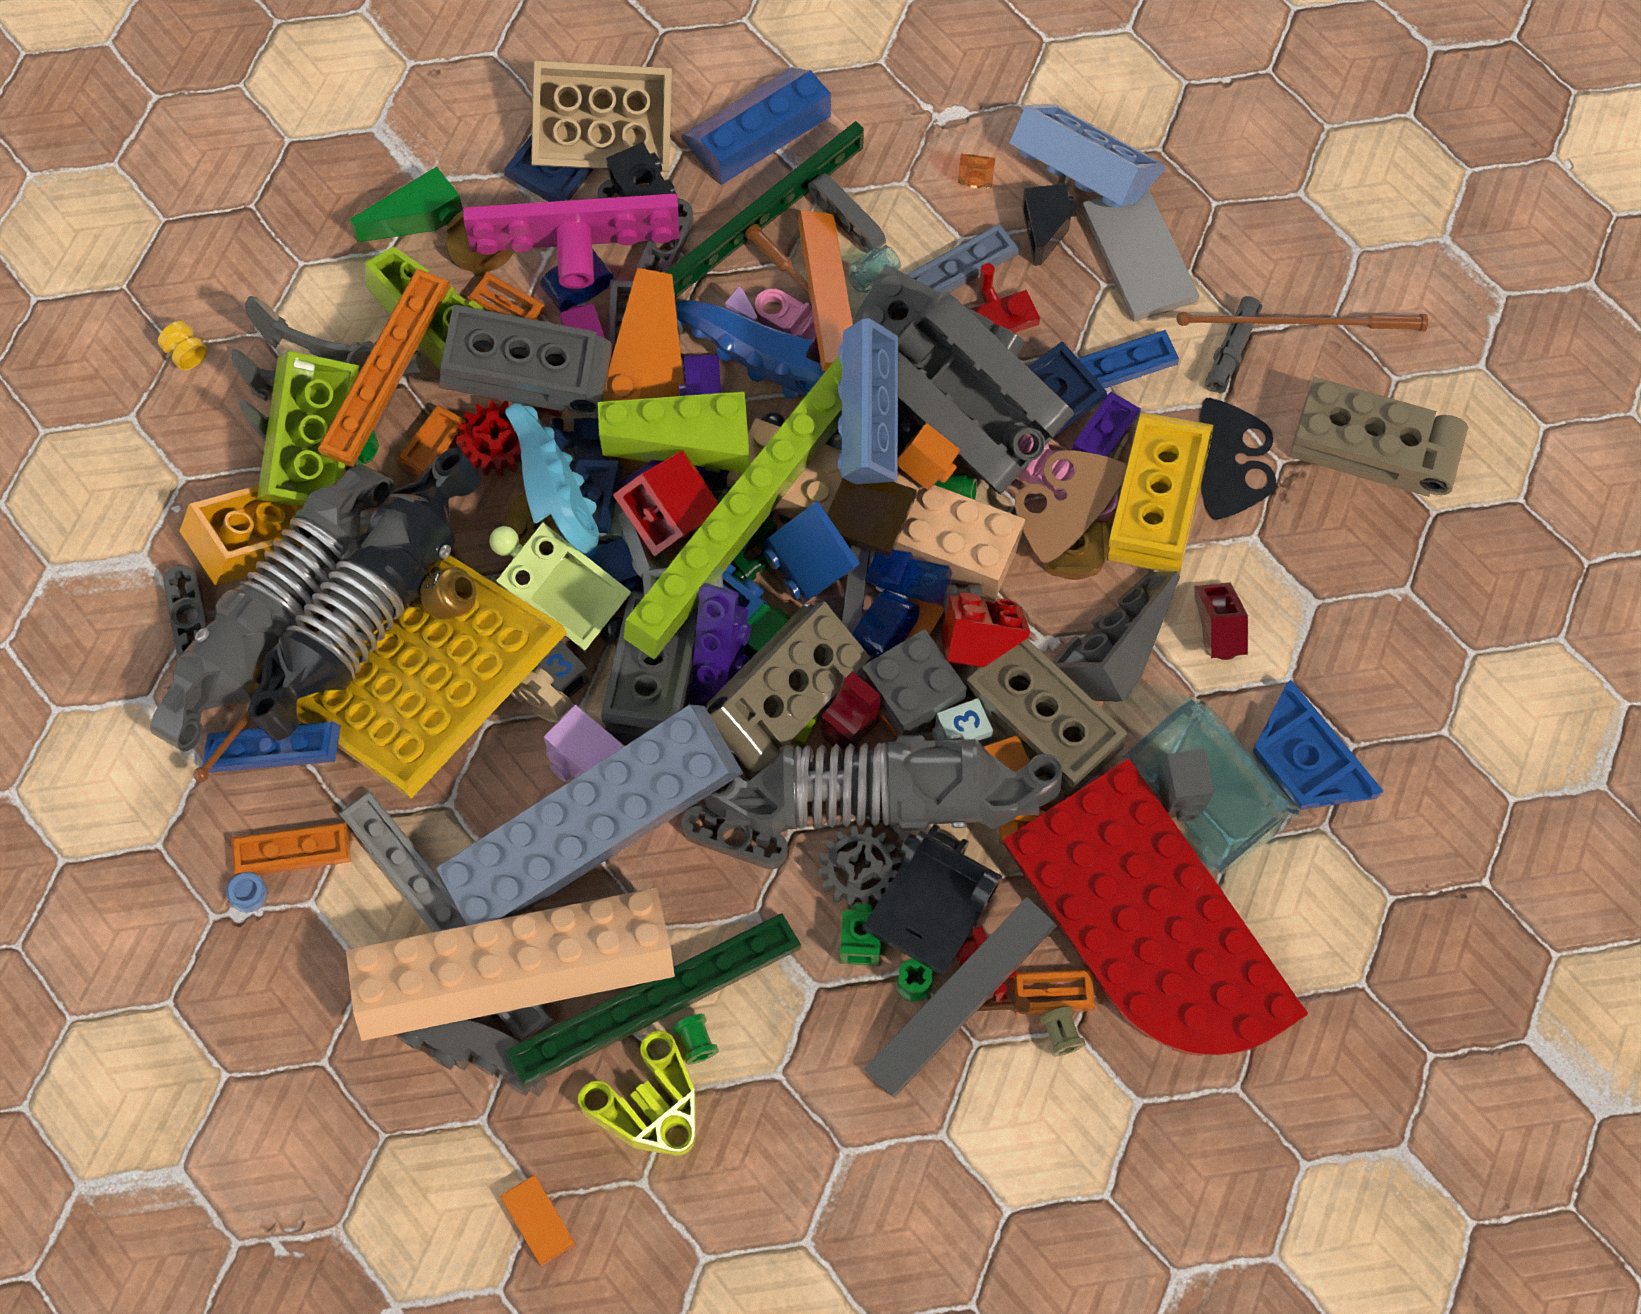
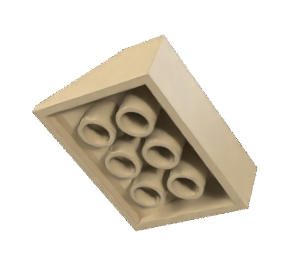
M534 61L532 166L607 169V157L644 142L649 153L655 152L658 156L662 172H669L672 68Z

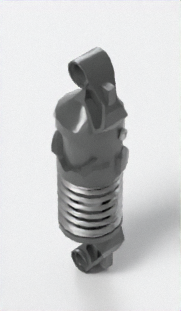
M359 464L348 469L335 484L325 486L309 494L303 508H300L290 521L292 530H282L281 534L284 541L274 540L273 547L275 551H265L267 562L258 561L256 563L259 573L248 572L249 581L240 582V585L238 584L234 590H228L221 596L216 604L217 615L215 620L203 629H200L184 654L177 658L173 685L156 709L150 724V730L153 735L182 752L193 749L201 738L202 725L200 721L202 711L232 703H250L251 698L263 681V666L266 653L279 643L278 639L289 626H297L296 616L306 615L304 606L306 604H314L313 594L322 593L318 584L330 582L327 574L337 571L336 564L341 559V551L344 544L349 538L359 536L361 511L381 507L389 497L390 492L394 491L395 485L391 478ZM290 537L302 543L303 547L300 548ZM282 548L294 554L295 557L292 559ZM274 559L280 561L283 564H278ZM320 600L324 607H326L327 602ZM312 611V613H313V614L316 616V618H317V617H318V613L315 612V611ZM303 621L307 628H309L310 624Z
M962 734L948 735V740H925L922 735L898 736L895 742H888V745L884 742L882 744L879 742L874 750H870L869 746L864 743L860 747L859 754H856L855 747L850 743L845 751L844 763L841 748L836 744L831 749L830 765L827 749L823 745L817 749L816 762L812 748L809 745L803 751L799 746L795 748L794 745L784 746L773 761L750 781L746 782L737 777L722 786L726 788L723 792H713L703 799L709 811L726 818L727 826L748 825L754 830L771 837H776L787 829H797V827L804 829L807 825V802H812L813 824L818 828L822 823V801H826L827 821L831 827L836 824V801H840L842 824L846 827L850 824L852 813L856 816V822L859 826L865 823V815H870V821L874 826L879 823V818H883L884 824L888 825L891 822V826L899 825L902 831L926 830L929 824H951L952 828H966L967 823H981L991 829H996L1009 823L1017 816L1039 815L1040 806L1057 798L1061 792L1062 765L1058 758L1051 754H1039L1033 757L1027 765L1015 772L993 757L976 739H963ZM1045 775L1051 777L1052 779L1045 781L1040 780L1037 777Z

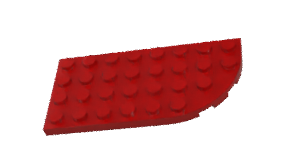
M1130 758L1002 840V844L1083 963L1092 973V976L1111 1004L1133 1028L1145 1037H1150L1158 1043L1172 1048L1174 1051L1197 1056L1233 1055L1251 1050L1268 1042L1308 1015L1306 1009Z

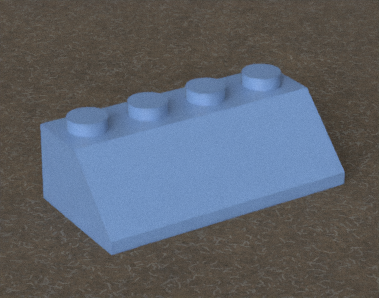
M1056 104L1025 105L1009 142L1019 148L1018 153L1024 158L1032 161H1037L1038 159L1047 164L1046 169L1049 172L1061 177L1069 176L1075 180L1074 185L1086 192L1095 191L1103 196L1102 201L1115 208L1135 205L1164 172L1166 167L1163 163Z
M866 318L843 331V343L839 346L842 380L839 382L838 391L842 400V416H840L838 421V430L842 437V452L838 456V468L842 478L854 484L897 481L898 336L872 319Z

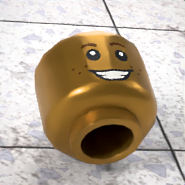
M448 567L428 575L422 582L420 589L421 602L425 610L437 619H450L470 611L475 604L477 596L476 586L472 577L459 567Z

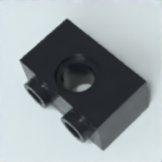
M644 142L606 158L608 176L619 197L677 194L671 180H664L660 172L663 170L658 156L655 152L650 154ZM641 183H648L646 186H638Z

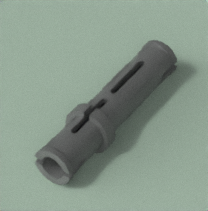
M1245 296L1241 299L1235 316H1258L1263 306L1258 299ZM1231 323L1221 347H1218L1214 353V364L1205 380V385H1207L1209 390L1216 393H1224L1226 391L1232 373L1241 364L1242 350L1254 327L1253 323Z

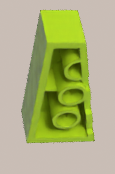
M394 246L365 262L366 286L390 315L416 268L429 273L428 269ZM453 286L447 292L419 344V348L439 370L441 369L453 304L483 310V307L473 300L469 302L458 295Z
M745 392L598 402L599 436L603 456L650 462L651 459L664 461L684 450L693 465L705 467L706 471L720 472L723 469L736 471L738 475L742 476L750 466Z

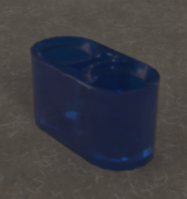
M592 249L594 282L590 286L573 289L560 285L558 265L542 277L540 287L560 312L567 311L573 306L584 304L606 290L611 285V280H614L613 273L594 249Z
M883 590L856 626L853 636L867 654L875 659L906 640L918 621L920 606L889 590Z

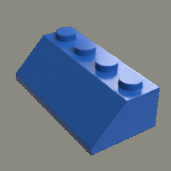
M791 67L683 133L682 139L722 185L830 118L831 93L811 70Z

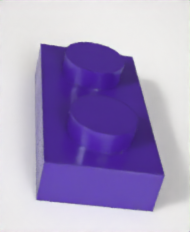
M1110 391L1074 442L1072 450L1110 458L1139 417L1141 408Z

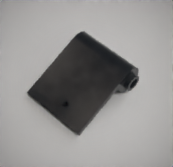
M921 830L916 836L910 833L899 852L905 856L901 868L863 925L862 930L944 976L1000 884L1002 875Z

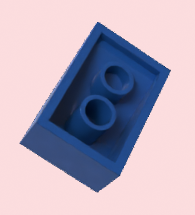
M818 501L772 534L762 544L765 548L763 555L766 561L774 570L777 568L786 579L783 582L785 589L794 600L799 598L802 604H805L838 582L860 564Z

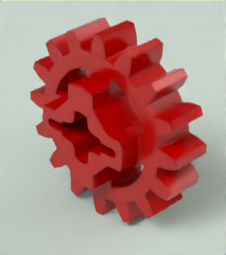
M490 400L489 408L486 409L479 403L476 404L477 413L473 415L466 412L464 416L467 424L462 423L457 426L460 435L456 437L458 448L462 449L476 469L482 466L483 475L487 476L491 469H496L498 476H502L503 468L506 467L513 473L516 472L515 463L517 461L522 463L521 449L518 436L505 413L506 408L509 407V402L504 401L501 407H496L494 400Z

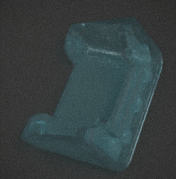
M1189 697L1122 757L1125 760L1130 758L1146 783L1154 787L1160 794L1157 774L1166 755L1205 748L1214 794L1204 812L1199 814V818L1183 823L1200 842L1199 847L1202 852L1198 857L1211 872L1214 873L1217 870L1219 873L1224 874L1301 816V813L1217 713L1204 701Z

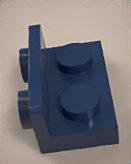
M578 459L575 473H578L584 479L579 489L584 498H588L596 504L597 508L592 517L599 533L609 534L616 504L613 494L619 490L623 467L619 461Z

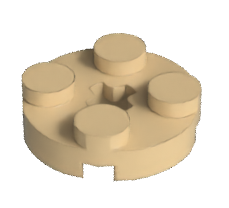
M539 667L531 671L511 693L520 703L526 700L534 707L531 710L533 713L554 723L572 705V701L568 696L551 686L554 679Z

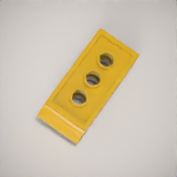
M1146 412L1141 413L1111 530L1108 561L1164 572L1177 571L1180 575L1213 432L1212 424Z

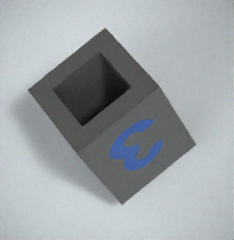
M561 640L536 666L546 671L554 679V682L551 684L554 689L561 691L569 698L590 682L587 667Z

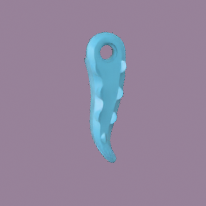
M513 403L506 408L505 413L519 439L524 487L533 522L538 523L547 516L552 515L561 537L572 544L577 550L588 553L597 547L599 531L592 517L597 508L596 504L592 500L584 498L579 489L584 479L578 473L571 471L569 465L573 460L572 456L560 450L554 440L553 429L543 427L537 420V411L533 407L524 406L521 403Z

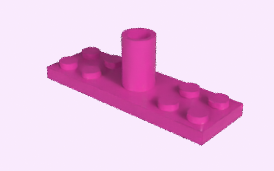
M677 194L463 207L464 223L471 253L478 252L489 255L501 250L528 252L533 248L557 247L559 283L566 288H584L593 284L592 245L619 243L621 245H633L639 241L666 243L672 239H680Z

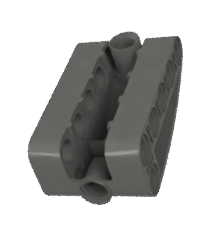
M940 292L915 320L907 323L897 334L898 404L922 427L927 422L958 447L960 452L956 457L1000 495L1032 460L1042 455L1049 441L1075 414L1057 394L948 292ZM1028 433L1033 438L1034 443L1032 449L1028 453L1023 454L1019 450L1018 441L1021 436Z

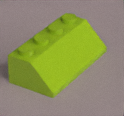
M289 350L278 357L257 499L291 506H304L310 493L325 486L335 484L344 475L345 464L320 454L318 447L359 373V365Z

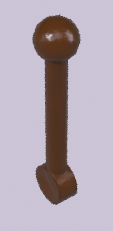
M1019 997L1015 1002L984 1003L977 1011L1017 1010L1020 1014H1026L1029 1012L1031 1004L1027 998Z

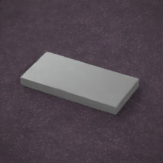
M1149 189L1135 205L1121 206V208H1115L1104 203L1102 197L1082 203L1083 214L1133 322L1198 302L1199 293Z

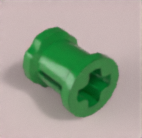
M908 959L899 968L897 990L906 1001L920 1002L927 998L931 991L932 969L914 959ZM910 975L914 979L921 976V985L916 982L909 985L908 976Z
M702 1013L686 1017L672 1026L674 1034L680 1036L687 1055L684 1059L687 1065L705 1061L719 1052L717 1044H712L704 1025L707 1019L705 1014Z

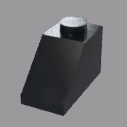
M1065 183L1024 189L1022 210L1035 266L1043 264L1069 231L1071 217L1076 216L1075 200L1073 196H1068Z

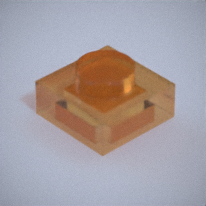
M961 153L958 184L967 185L971 188H992L995 158Z

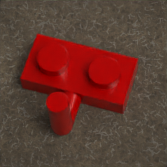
M991 263L983 264L980 271L979 291L986 304L971 308V310L992 320L994 325L1002 326L1013 333L1039 325L1040 316L1027 290L999 299L993 287L995 267Z

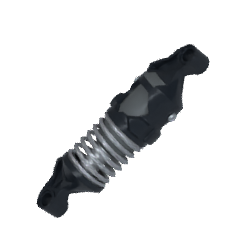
M451 448L446 450L433 460L415 482L390 492L389 497L378 511L372 514L366 533L361 536H353L344 544L341 551V559L336 564L337 571L329 573L330 582H323L320 585L322 593L312 595L314 604H306L304 606L306 615L296 616L297 626H289L278 639L279 643L266 653L263 666V681L250 700L248 714L272 740H283L289 737L297 728L299 722L297 700L299 698L320 691L345 690L351 684L353 678H355V674L361 670L360 663H365L369 659L368 652H373L377 649L376 641L384 639L385 630H390L393 627V620L398 619L412 601L421 599L420 589L422 582L430 574L433 567L439 566L443 559L449 556L452 547L455 545V537L450 523L449 499L455 496L469 495L479 487L482 480L481 474L462 449ZM319 599L328 602L329 610L324 607ZM311 610L326 617L327 621L325 623L319 621ZM303 621L319 629L317 634L310 631ZM379 630V633L375 636L373 632ZM363 640L370 641L371 644L366 646ZM355 651L362 652L363 655L358 657Z

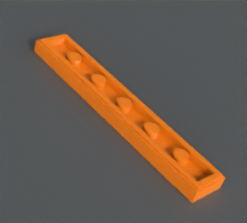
M801 210L798 216V225L821 368L823 371H826L839 355V346L843 343V331L851 327L853 323L834 214Z
M416 268L318 447L320 454L351 467L354 466L451 286L448 280Z

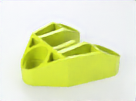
M654 1031L642 1040L640 1046L641 1056L645 1065L655 1075L656 1081L675 1103L673 1107L666 1103L649 1081L640 1084L636 1091L630 1095L652 1122L648 1127L623 1097L620 1098L610 1085L603 1081L597 1080L586 1084L579 1092L578 1104L582 1113L588 1119L635 1149L674 1156L684 1155L692 1149L695 1143V1090L672 1035L666 1031ZM655 1041H663L670 1047V1052L663 1059L652 1060L647 1054L648 1047ZM593 1091H602L608 1097L606 1106L600 1110L592 1111L586 1107V1098ZM673 1126H683L689 1133L686 1143L676 1147L670 1145L666 1140L667 1131Z

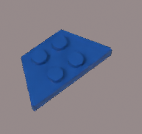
M1293 681L1287 682L1252 751L1300 810L1372 800L1380 797L1384 790Z

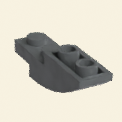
M462 1020L404 1032L398 1037L402 1042L415 1050H419L422 1045L432 1051L433 1055L431 1058L449 1070L455 1065L465 1071L474 1058L473 1064L478 1069L490 1076L498 1072L507 1077L508 1081L506 1084L524 1096L529 1091L540 1096L548 1084L546 1078L522 1089L504 1054L505 1050L520 1042L501 1031L477 1022Z

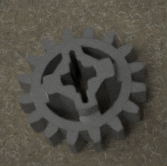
M852 826L850 836L846 837L843 832L838 831L836 844L829 840L825 842V849L829 854H819V863L824 867L818 869V878L827 879L823 883L824 892L835 891L833 895L834 903H838L844 898L847 900V909L851 910V906L855 902L868 905V901L873 900L878 904L882 893H885L890 882L896 876L897 871L895 870L901 867V858L892 857L896 853L895 844L884 845L886 840L884 833L874 838L872 837V827H867L864 834H859L856 826ZM855 847L854 849L848 852H843L848 848ZM871 851L877 852L883 861L876 860ZM862 856H864L865 868L862 869L861 873L858 874L857 880H855L854 868L857 867ZM834 871L837 872V875L844 877L848 884L847 887L837 879ZM871 884H875V886L870 889L862 890Z

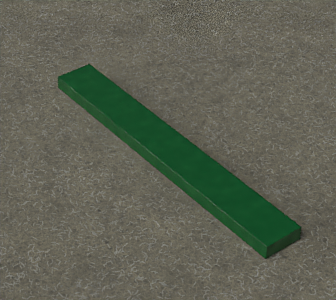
M857 121L853 122L664 272L673 276L675 299L746 243L748 239L745 237V233L750 226L758 224L761 229L766 227L809 192L808 183L822 173L830 176L860 152L864 144V128Z
M781 913L674 966L675 977L638 984L505 1050V1057L522 1089L800 950L801 943L785 916Z

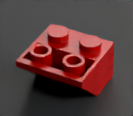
M684 450L640 474L613 494L654 556L668 553L696 533L719 504Z
M960 593L959 596L949 595L940 635L947 661L985 667L1028 639L1030 629L1022 607L1009 599L1000 598L996 599V602L981 600L980 596L972 593Z

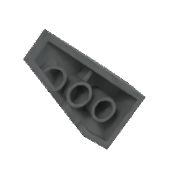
M1149 572L1118 599L1119 607L1105 616L1099 615L1091 622L1094 628L1082 639L1074 636L1065 644L1052 662L1092 700L1124 701L1131 694L1132 689L1143 675L1180 579L1178 572Z

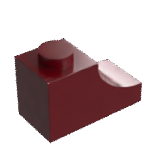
M1231 582L1195 586V601L1201 618L1203 643L1211 659L1229 660L1239 655H1248V614Z
M853 671L842 681L835 700L821 716L823 737L832 746L837 744L845 750L850 743L856 747L879 723L881 695Z

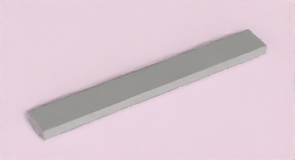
M370 790L339 813L432 932L467 926L444 882ZM541 1004L497 1013L520 1043L541 1033L554 1023Z

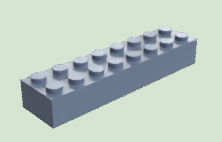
M690 704L447 860L436 869L467 926L518 916L737 778L743 772L705 706Z

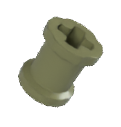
M1071 1006L1052 1010L1040 1017L1041 1025L1047 1027L1052 1041L1051 1053L1054 1057L1075 1052L1086 1045L1084 1038L1078 1035L1072 1018L1075 1012ZM1060 1025H1062L1066 1035L1065 1038H1063L1059 1027Z

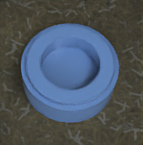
M243 872L230 880L226 894L229 902L236 910L250 913L263 906L267 899L268 891L260 876L252 872Z

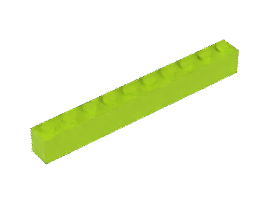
M839 355L626 618L623 639L655 659L699 604V594L702 585L705 583L714 585L838 429V421L840 416H842V400L838 391L839 382L842 380V364Z

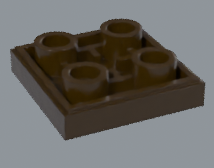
M842 478L827 515L846 543L891 558L917 496V490L896 482L854 484Z

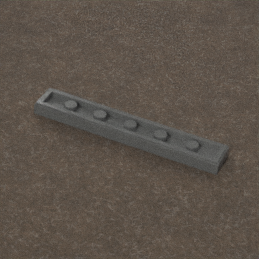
M1026 897L864 1069L895 1098L1057 925Z

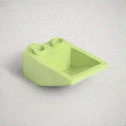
M545 523L539 526L524 547L519 544V537L516 531L510 527H498L490 535L489 544L496 554L501 556L511 555L514 558L496 580V584L561 623L567 632L565 636L584 651L631 593V591ZM545 541L550 542L553 546V552L548 556L542 555L539 551V545ZM519 571H526L530 575L528 584L520 585L517 583L515 576Z

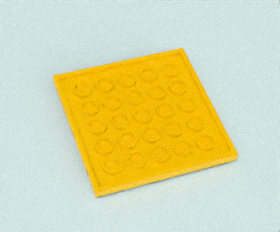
M451 555L443 559L439 566L433 567L430 574L448 567H459L465 570L472 577L477 593L475 604L470 611L450 619H437L425 610L421 599L412 601L401 616L393 620V627L390 630H385V638L381 641H376L377 649L373 652H368L369 659L365 663H360L361 670L355 674V678H353V681L345 690L320 691L297 700V716L301 722L309 724L334 721L341 727L338 748L410 799L421 790L567 634L561 623ZM379 630L373 632L375 636L379 633ZM363 640L366 646L371 644L370 641ZM355 651L358 657L363 655L362 652Z

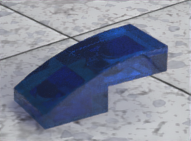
M894 550L891 558L875 553L865 579L868 583L885 590L941 605L953 572L949 565L915 560L911 552Z

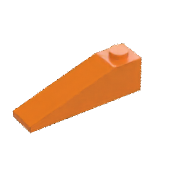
M637 268L611 359L603 402L679 396V384H685L682 370L681 345L678 335L672 274Z

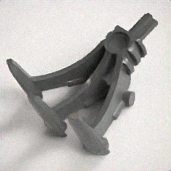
M249 296L245 303L246 313L256 329L266 339V343L272 345L275 349L280 344L282 338L308 349L315 356L359 365L360 372L375 345L371 341L355 342L348 345L319 339L288 327L285 319L279 317L267 304L257 297ZM233 349L231 358L234 367L252 389V394L267 401V396L270 395V387H274L276 371L260 369L241 351ZM419 351L414 353L404 374L420 372V369H423V362L421 361V353ZM240 401L239 405L243 415L265 443L269 417L263 415L250 403Z

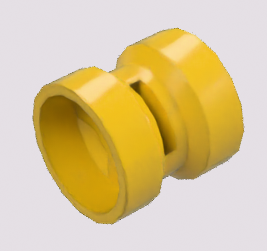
M184 321L171 323L164 328L158 337L159 346L165 353L172 355L173 362L182 371L195 368L207 355V346L201 339L193 337L192 329Z

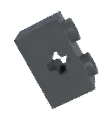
M1205 748L1166 755L1157 774L1163 807L1171 818L1176 817L1179 822L1199 818V814L1204 812L1214 794Z

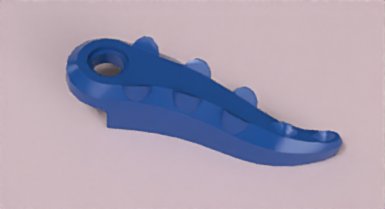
M689 300L676 302L677 319L681 325L691 329L693 336L706 338L716 345L717 354L723 361L735 359L744 365L751 380L759 382L766 378L781 385L782 393L787 399L797 398L799 394L806 396L825 373L821 368V364L806 357L812 345V340L767 327L713 304Z

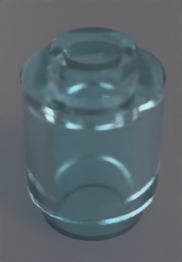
M887 245L881 248L875 247L849 266L850 274L848 278L853 288L858 292L862 291L868 294L885 264L897 270L900 269L901 262L896 252Z

